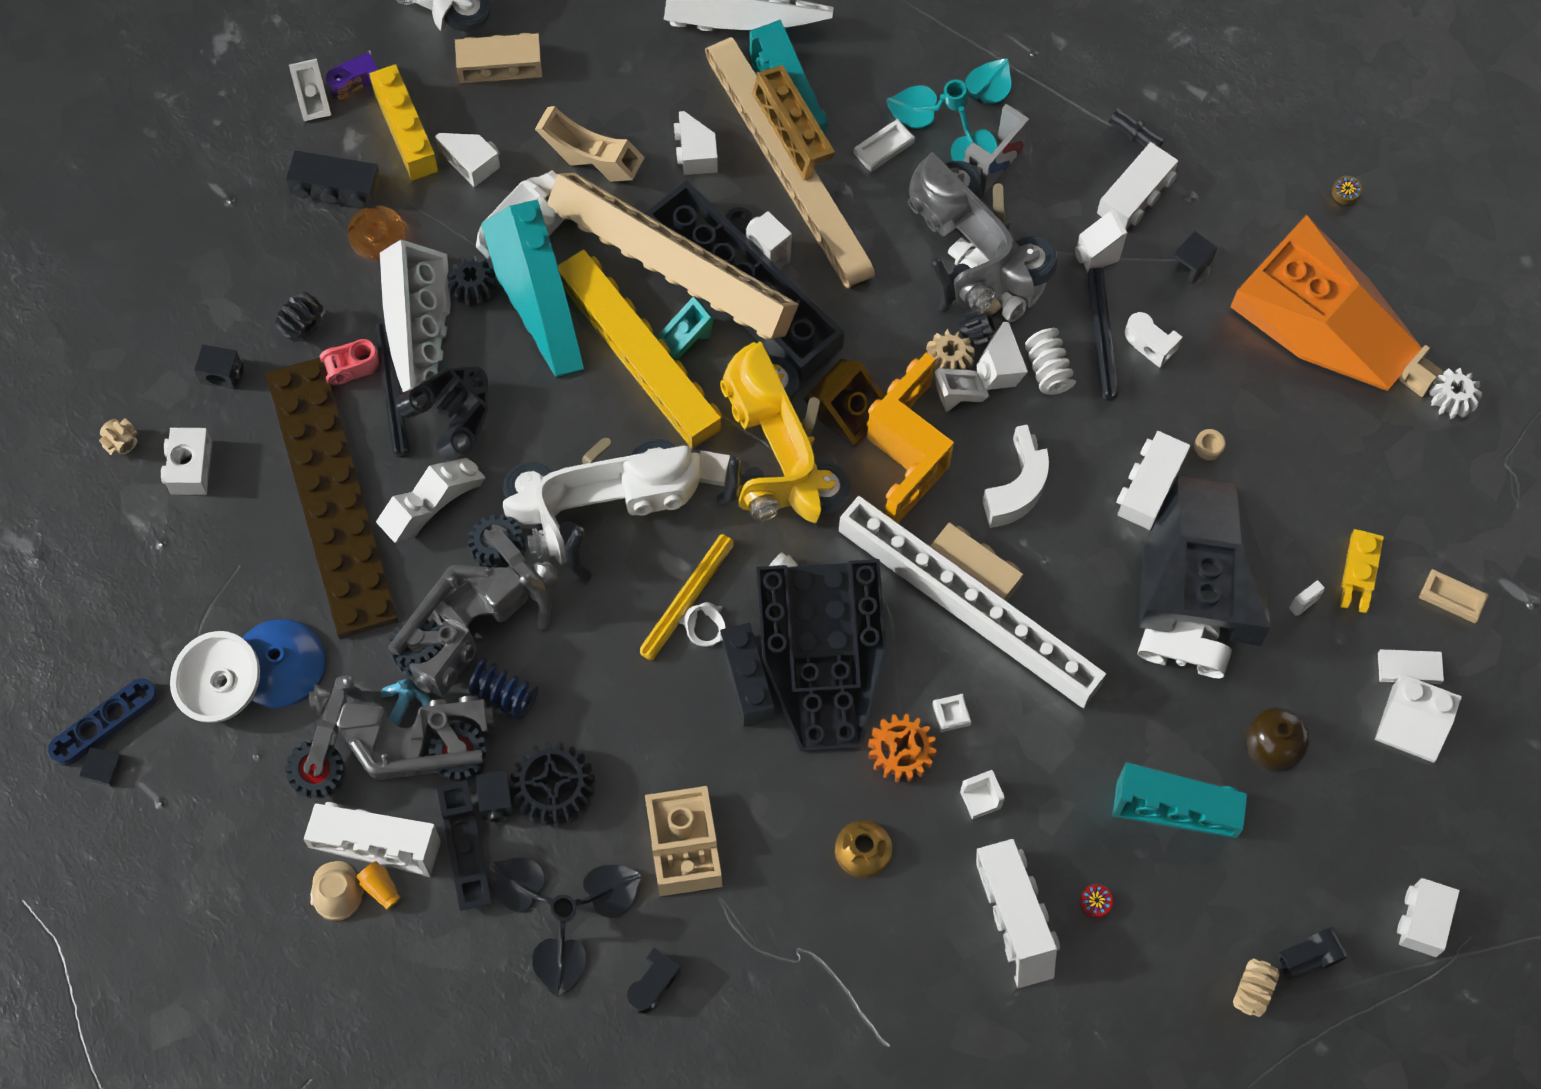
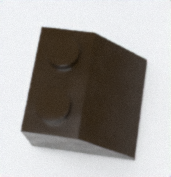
M840 359L803 399L808 405L812 397L818 398L820 404L816 416L817 419L849 444L855 445L868 431L869 408L877 399L882 400L885 395L862 362Z

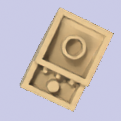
M702 786L645 795L659 897L723 887L708 787Z

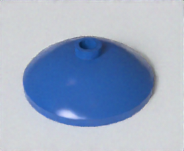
M275 619L255 626L243 636V639L256 652L260 665L259 684L251 700L252 702L269 708L292 706L306 699L309 696V692L314 691V686L320 684L326 667L325 651L318 636L306 625L289 619ZM273 653H281L278 659H270Z

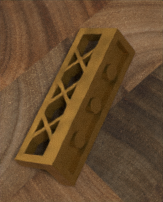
M783 65L758 72L752 94L802 179H810L815 165L833 159L835 151Z

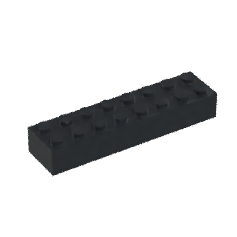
M687 180L644 213L799 304L786 336L768 340L757 335V330L754 328L742 326L758 342L760 341L771 355L782 357L792 363L798 372L800 383L843 348L845 331Z

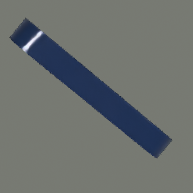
M144 678L132 681L56 736L48 746V753L52 760L60 766L74 764L88 754L90 747L96 748L151 708L158 698V692L153 683ZM141 688L148 695L145 699L138 697L137 691ZM128 697L134 708L131 709L124 699ZM123 706L125 712L120 719H109L108 713L112 707ZM91 724L97 725L98 733L94 738H83L82 732L86 726ZM76 735V738L83 745L79 747L72 737ZM62 745L67 747L69 754L65 757L60 754L59 748Z

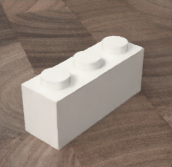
M1150 142L1101 198L1097 214L1103 217L1109 211L1116 210L1126 230L1131 224L1136 226L1145 213L1143 210L1148 205L1152 207L1159 199L1161 189L1164 186L1170 187L1176 179L1177 173L1175 170L1178 160Z
M1157 431L1153 440L1147 438L1140 453L1145 457L1141 464H1134L1128 479L1133 481L1129 489L1123 487L1116 503L1121 505L1118 516L1151 530L1186 458L1190 445L1160 431Z

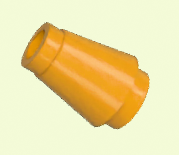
M377 861L368 865L356 876L360 881L359 886L383 905L386 910L394 906L402 898L384 865L381 866Z

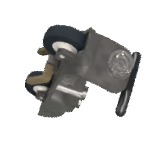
M931 152L913 173L909 186V206L914 213H920L925 218L928 227L933 232L938 231L940 235L945 236L955 228H958L989 260L973 268L964 263L958 264L954 267L953 272L948 274L943 261L940 258H934L931 266L940 283L942 296L938 309L941 312H946L952 302L957 300L958 305L962 308H971L976 312L984 311L993 304L994 298L1001 296L1008 290L1019 296L1035 297L1034 286L1048 282L1054 276L1057 269V252L1053 245L1044 238L1036 236L1023 237L1014 241L1009 233L1011 228L1010 221L1006 220L1003 185L997 183L993 186L994 212H992L979 199L982 191V180L976 167L963 161H950L944 164Z

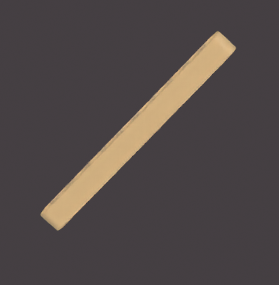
M730 37L705 48L710 66L846 288H851L874 277L875 272L870 259L815 170L810 179H802L754 98L752 92L757 76L735 40Z

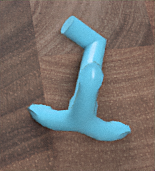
M408 678L386 686L381 691L382 698L399 693V698L389 717L390 721L398 727L414 697L421 702L422 707L428 706L427 702L432 701L426 692L419 689Z

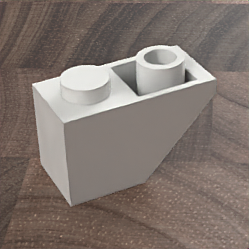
M685 111L679 112V123H674L675 140H681V147H676L677 164H683L684 175L718 173L715 133Z

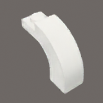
M1028 424L1017 426L1013 437L1021 465V474L1016 480L1007 485L985 489L982 502L990 528L1006 525L1022 518L1036 505L1044 489L1049 469L1047 449L1038 450L1035 434H1030Z

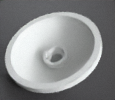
M225 631L203 634L184 647L173 665L170 678L172 697L178 708L196 721L204 723L226 721L240 713L252 700L260 679L259 660L252 646L236 634ZM227 678V683L221 687L222 681Z

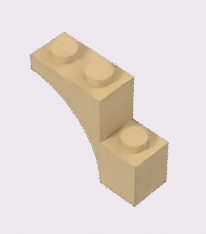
M555 106L547 107L535 128L570 166L593 164L610 182L633 180L645 158L628 139H614L591 132L570 120Z

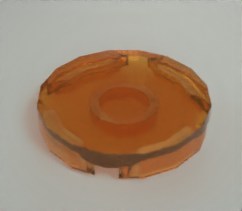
M376 206L377 208L371 209L367 207L361 209L352 217L348 224V239L352 249L359 256L369 260H380V252L399 240L405 241L406 231L403 221L393 209L385 206Z

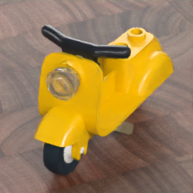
M760 341L745 346L734 355L728 364L723 380L720 382L723 395L728 397L732 404L735 420L740 422L744 429L761 425L784 473V477L764 478L763 471L758 467H751L747 470L746 474H741L740 458L732 456L729 459V483L726 491L719 493L716 500L719 504L723 505L739 499V507L744 510H750L752 518L760 519L761 521L770 520L777 515L776 511L778 509L791 506L799 516L816 524L820 514L834 513L841 509L848 500L851 489L849 476L843 468L833 462H814L811 445L814 443L815 438L811 434L820 401L816 397H812L809 400L805 419L800 423L790 402L796 395L799 386V376L795 367L782 357L768 356Z

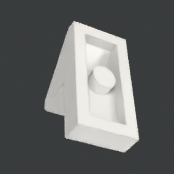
M317 58L290 64L289 68L303 120L308 121L330 116L331 112Z
M938 368L935 371L936 388L945 412L951 410L961 401L983 402L989 397L977 371Z

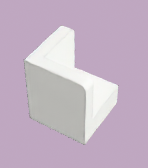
M993 770L964 780L960 790L972 820L1001 809L1005 799Z

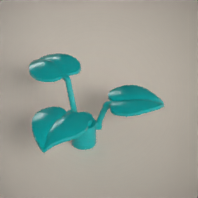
M1000 59L986 63L974 69L967 76L965 83L957 79L949 81L944 87V94L940 95L938 104L935 92L929 87L919 85L909 87L897 95L887 98V105L892 115L904 126L921 129L933 123V111H939L944 102H946L949 109L959 111L966 136L957 138L952 144V160L964 162L966 149L972 142L992 154L997 148L994 136L985 129L977 130L971 134L964 108L968 104V97L974 101L980 98L984 104L989 105L1000 103L1008 97L1012 85L1008 59Z

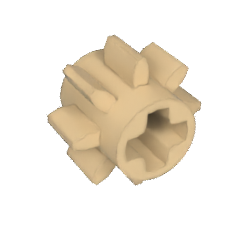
M126 418L121 423L117 419H111L101 428L100 435L102 438L99 439V442L110 455L115 454L116 451L121 455H125L136 446L137 438L134 436L138 432Z

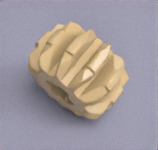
M948 329L945 331L944 336L936 333L933 341H929L926 347L927 353L936 359L934 371L938 368L971 369L974 363L975 349L970 347V337L961 339L962 334L960 331L954 336L951 335Z
M1254 958L1250 960L1233 1000L1234 1007L1250 1016L1252 1014L1261 1017L1266 1012L1279 978L1278 968L1271 966L1270 963L1263 960L1259 961Z

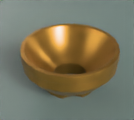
M869 820L854 821L844 827L839 833L835 842V855L839 865L845 872L858 878H869L880 874L889 864L892 857V843L886 830L879 824ZM858 837H870L874 842L873 849L866 853L857 850L855 841Z

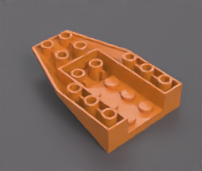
M1307 215L1237 290L1231 304L1232 309L1298 358L1389 391L1401 377L1406 366L1422 349L1371 280Z

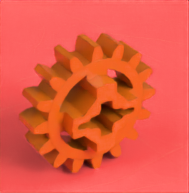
M893 714L891 723L884 719L881 720L880 727L882 730L873 728L872 736L874 738L869 739L868 747L873 749L869 752V759H877L874 763V769H885L883 775L885 779L890 774H894L895 782H899L901 776H905L908 782H912L913 773L922 777L924 774L923 767L931 768L933 761L930 758L935 757L936 749L931 747L935 744V737H927L930 731L929 726L922 729L919 727L920 718H917L912 723L909 721V714H905L903 720H898L896 714ZM916 737L920 740L923 751H921V747L916 745ZM908 740L907 749L904 748L896 756L897 747L900 748ZM881 745H883V749L888 751V759L883 755ZM908 763L911 764L909 766H900Z

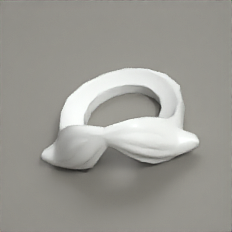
M709 602L691 607L683 618L678 621L679 624L685 626L691 642L702 647H713L720 642V630L726 628L721 616L723 606H716ZM703 610L705 615L709 616L719 628L717 637L711 641L700 640L695 635L694 629L697 611Z

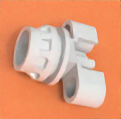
M1175 620L1170 632L1145 629L1137 652L1141 658L1161 665H1166L1167 659L1172 658L1176 659V663L1180 666L1186 665V662L1198 665L1197 670L1200 675L1212 678L1224 677L1232 649L1223 643L1215 641L1219 637L1220 627Z

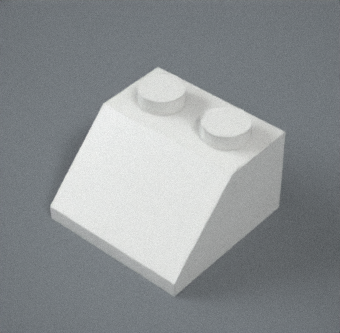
M1401 674L1392 686L1375 740L1434 763L1452 727L1462 696Z

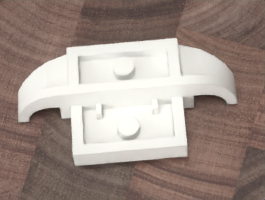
M551 170L539 177H532L520 182L483 222L510 205L538 199L547 232L550 236L565 220L556 215V210L549 207L545 200L552 191L557 174ZM481 226L477 236L476 248L488 259L490 254Z

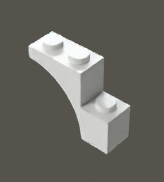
M468 458L430 465L412 492L396 495L391 498L376 523L395 543L413 539L441 508L459 495L473 488L480 487L486 477L478 470L477 465Z

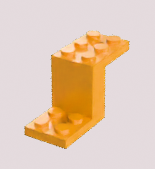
M927 352L920 360L915 358L906 369L907 374L901 380L895 379L887 390L888 394L882 400L877 399L868 410L867 439L907 469L905 480L900 485L895 483L886 494L885 515L898 524L948 470L954 446L952 440L910 409L932 385L936 359Z

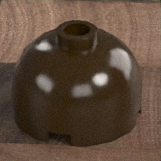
M1273 707L1262 711L1251 721L1245 733L1248 754L1258 766L1269 771L1295 767L1303 759L1309 746V731L1305 721L1297 713L1286 708Z

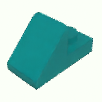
M693 296L660 332L657 339H662L668 346L670 355L673 358L679 359L698 338H710L714 317L701 301Z

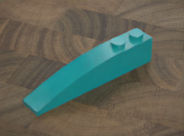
M536 199L510 205L481 223L496 278L509 296L514 309L518 311L526 329L537 343L539 351L555 378L584 371L570 310L539 201Z

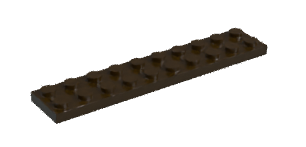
M319 357L265 372L339 639L399 622L332 387L326 380L328 373L325 363L321 362Z

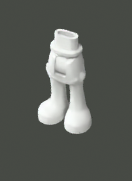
M964 237L958 239L948 250V254L955 259V265L964 263L973 268L989 261L972 242L970 243ZM1046 283L1034 286L1035 297L1012 296L1008 292L997 297L1003 308L1002 315L1009 322L1018 320L1025 313L1026 306L1030 308L1035 304L1044 291Z

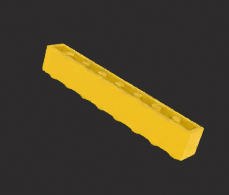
M583 249L559 264L558 270L565 292L691 449H694L721 431L722 414L714 403L709 404L701 386L696 381L693 383L686 376L687 371L679 360H673L669 355L670 350L662 339L657 340L652 334L653 329L645 318L640 319L635 313L636 308L628 297L623 298L621 296L617 283L612 277L607 278L604 275L602 266L597 258L594 256L590 257Z

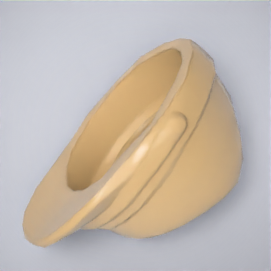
M342 861L326 863L315 872L313 877L310 903L315 907L317 913L327 920L341 921L347 919L358 911L362 903L364 889L359 886L360 881L357 879L354 869L348 863Z

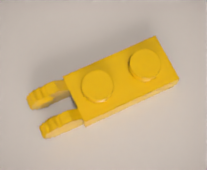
M1357 529L1353 530L1341 585L1343 592L1340 607L1348 608L1352 601V591L1354 590L1362 592L1359 601V612L1367 613L1375 586L1384 536Z

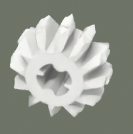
M1461 368L1457 369L1455 373L1450 369L1444 371L1443 375L1436 377L1430 389L1429 395L1434 397L1431 401V406L1441 407L1439 415L1446 411L1449 412L1450 419L1455 418L1457 414L1463 419L1469 412L1475 411L1478 407V402L1482 397V392L1478 390L1480 381H1472V373L1466 376L1463 375Z

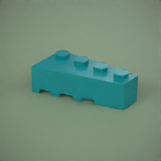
M781 19L750 30L749 63L756 76L758 72L783 65L825 135L826 126L829 124L828 118L824 110L819 108L816 95L808 83Z
M1126 762L1117 780L1112 817L1238 838L1243 830L1247 793L1239 792L1234 787H1220Z

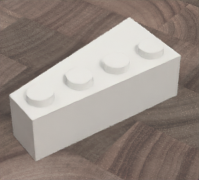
M1014 839L978 848L976 865L989 903L996 902V905L993 906L995 922L998 931L1005 930L1006 932L1003 935L1006 946L1005 952L1009 962H1016V976H1014L1017 988L1053 979L1055 975L1056 953L1060 950V944L1056 932H1050L1048 928L1049 916L1044 903H1038L1036 881L1033 876L1028 877L1025 870L1027 860L1024 851L1017 849Z

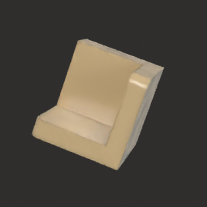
M1427 345L1406 366L1399 378L1400 382L1421 397L1433 386L1436 377L1443 373L1439 367L1425 358L1430 350V347Z

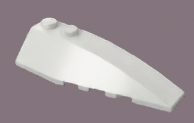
M666 0L664 20L670 21L671 25L686 27V24L697 25V29L704 31H713L714 28L752 30L780 19L784 27L830 19L833 16L834 7L797 0L795 5L790 4V0Z
M399 240L380 252L386 332L395 370L404 392L438 373V363L442 361L443 357L441 343L447 333L445 319L450 314L451 302L448 290L449 282L447 280V254L408 241ZM412 397V403L417 405L416 400Z

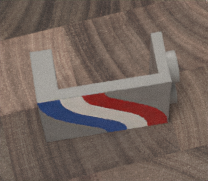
M1005 104L1002 109L997 136L1002 143L996 150L990 154L972 142L965 152L964 162H968L976 167L981 175V193L983 195L1024 148L1029 118L1021 110L1014 109L1008 104Z

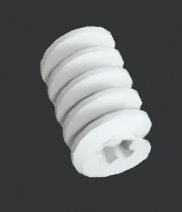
M1057 328L1041 330L1033 334L1025 342V349L1029 352L1028 357L1032 362V369L1036 373L1035 378L1039 383V389L1042 393L1048 395L1063 393L1076 384V380L1069 379L1073 376V370L1067 368L1070 361L1067 358H1063L1066 355V350L1059 348L1062 346L1063 341L1061 338H1056L1059 335Z

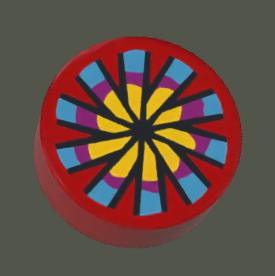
M1101 885L1087 887L1080 897L1081 910L1085 915L1094 919L1106 916L1113 905L1112 894Z

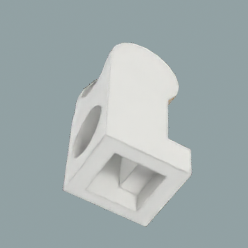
M1137 312L1130 316L1124 334L1126 340L1159 368L1179 349L1183 338L1174 330L1167 335L1153 324V320L1148 314L1143 312Z

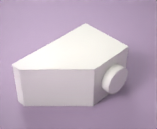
M439 133L435 136L438 152L473 187H476L500 168L498 157L500 152L491 141L486 142L480 135Z
M1116 210L1109 211L1079 236L1077 247H1075V254L1079 263L1084 264L1087 272L1090 268H1102L1120 260L1127 231Z
M1003 322L976 364L978 376L982 379L985 390L1016 387L1028 372L1009 322Z

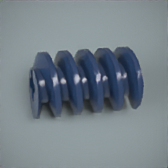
M486 658L481 659L470 678L469 694L479 696L480 700L483 699L485 702L490 701V705L494 708L501 706L502 712L505 714L511 712L512 717L516 720L522 718L534 704L538 694V686L529 692V681L526 680L519 687L517 686L519 676L514 675L508 681V670L504 669L497 675L498 665L494 663L489 669H486L488 660Z

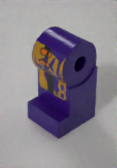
M369 52L328 71L326 82L333 98L344 100L351 97L353 92L370 85L372 87L369 73L378 69Z

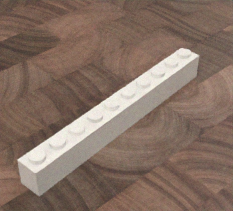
M860 496L853 501L840 517V533L876 559H880V562L1083 709L1101 687L1106 676L1104 671Z

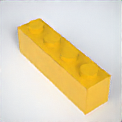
M396 64L369 73L374 94L411 181L438 172L434 151Z

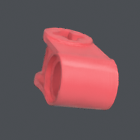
M360 339L339 347H332L320 354V360L325 363L328 373L326 376L327 383H330L332 386L343 385L351 380L372 375L380 367L376 349L373 343L366 339ZM364 355H370L365 360H359Z

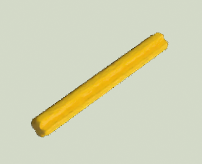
M721 534L640 647L639 651L643 657L653 660L678 626V621L690 609L733 548L734 541L730 537Z

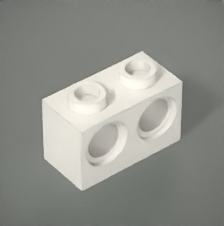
M768 211L761 217L757 216L752 219L746 228V237L780 270L791 262L792 233Z

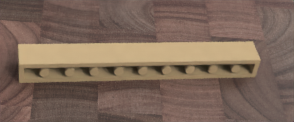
M557 174L547 202L549 207L556 210V215L564 219L573 220L578 223L577 227L579 229L593 232L600 236L599 240L601 242L615 245L621 249L623 255L643 262V266L646 269L662 273L666 276L665 279L668 282L687 288L690 295L709 301L713 309L729 313L734 316L733 320L735 322L757 330L756 333L760 337L772 340L773 338L786 336L799 305L798 303L578 174Z

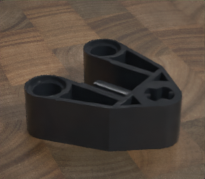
M479 367L447 368L405 390L396 398V409L400 415L406 418H412L427 412L448 390L450 391L449 394L437 407L438 413L441 416L451 419L462 404L464 405L449 423L448 428L437 442L438 452L445 459H456L469 454L473 450L488 413V377L485 371ZM412 397L416 400L417 407L413 405ZM453 439L456 440L458 449L454 446Z

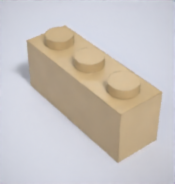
M522 33L510 36L494 35L483 38L467 37L455 40L456 68L459 84L543 77L538 33Z
M948 523L930 545L932 549L1006 602L1020 586L1023 577L1020 569L1013 562L1004 561L995 555L994 550L990 546L976 542L971 538L968 531L960 526L955 527Z

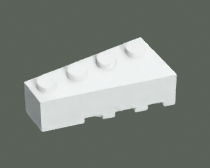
M326 802L325 805L315 803L304 836V841L308 848L369 863L377 861L381 866L384 865L385 867L426 877H431L441 844L434 824L374 814L360 809H345L343 806L332 802Z

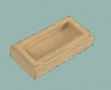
M1432 569L1419 598L1476 623L1488 598V594Z

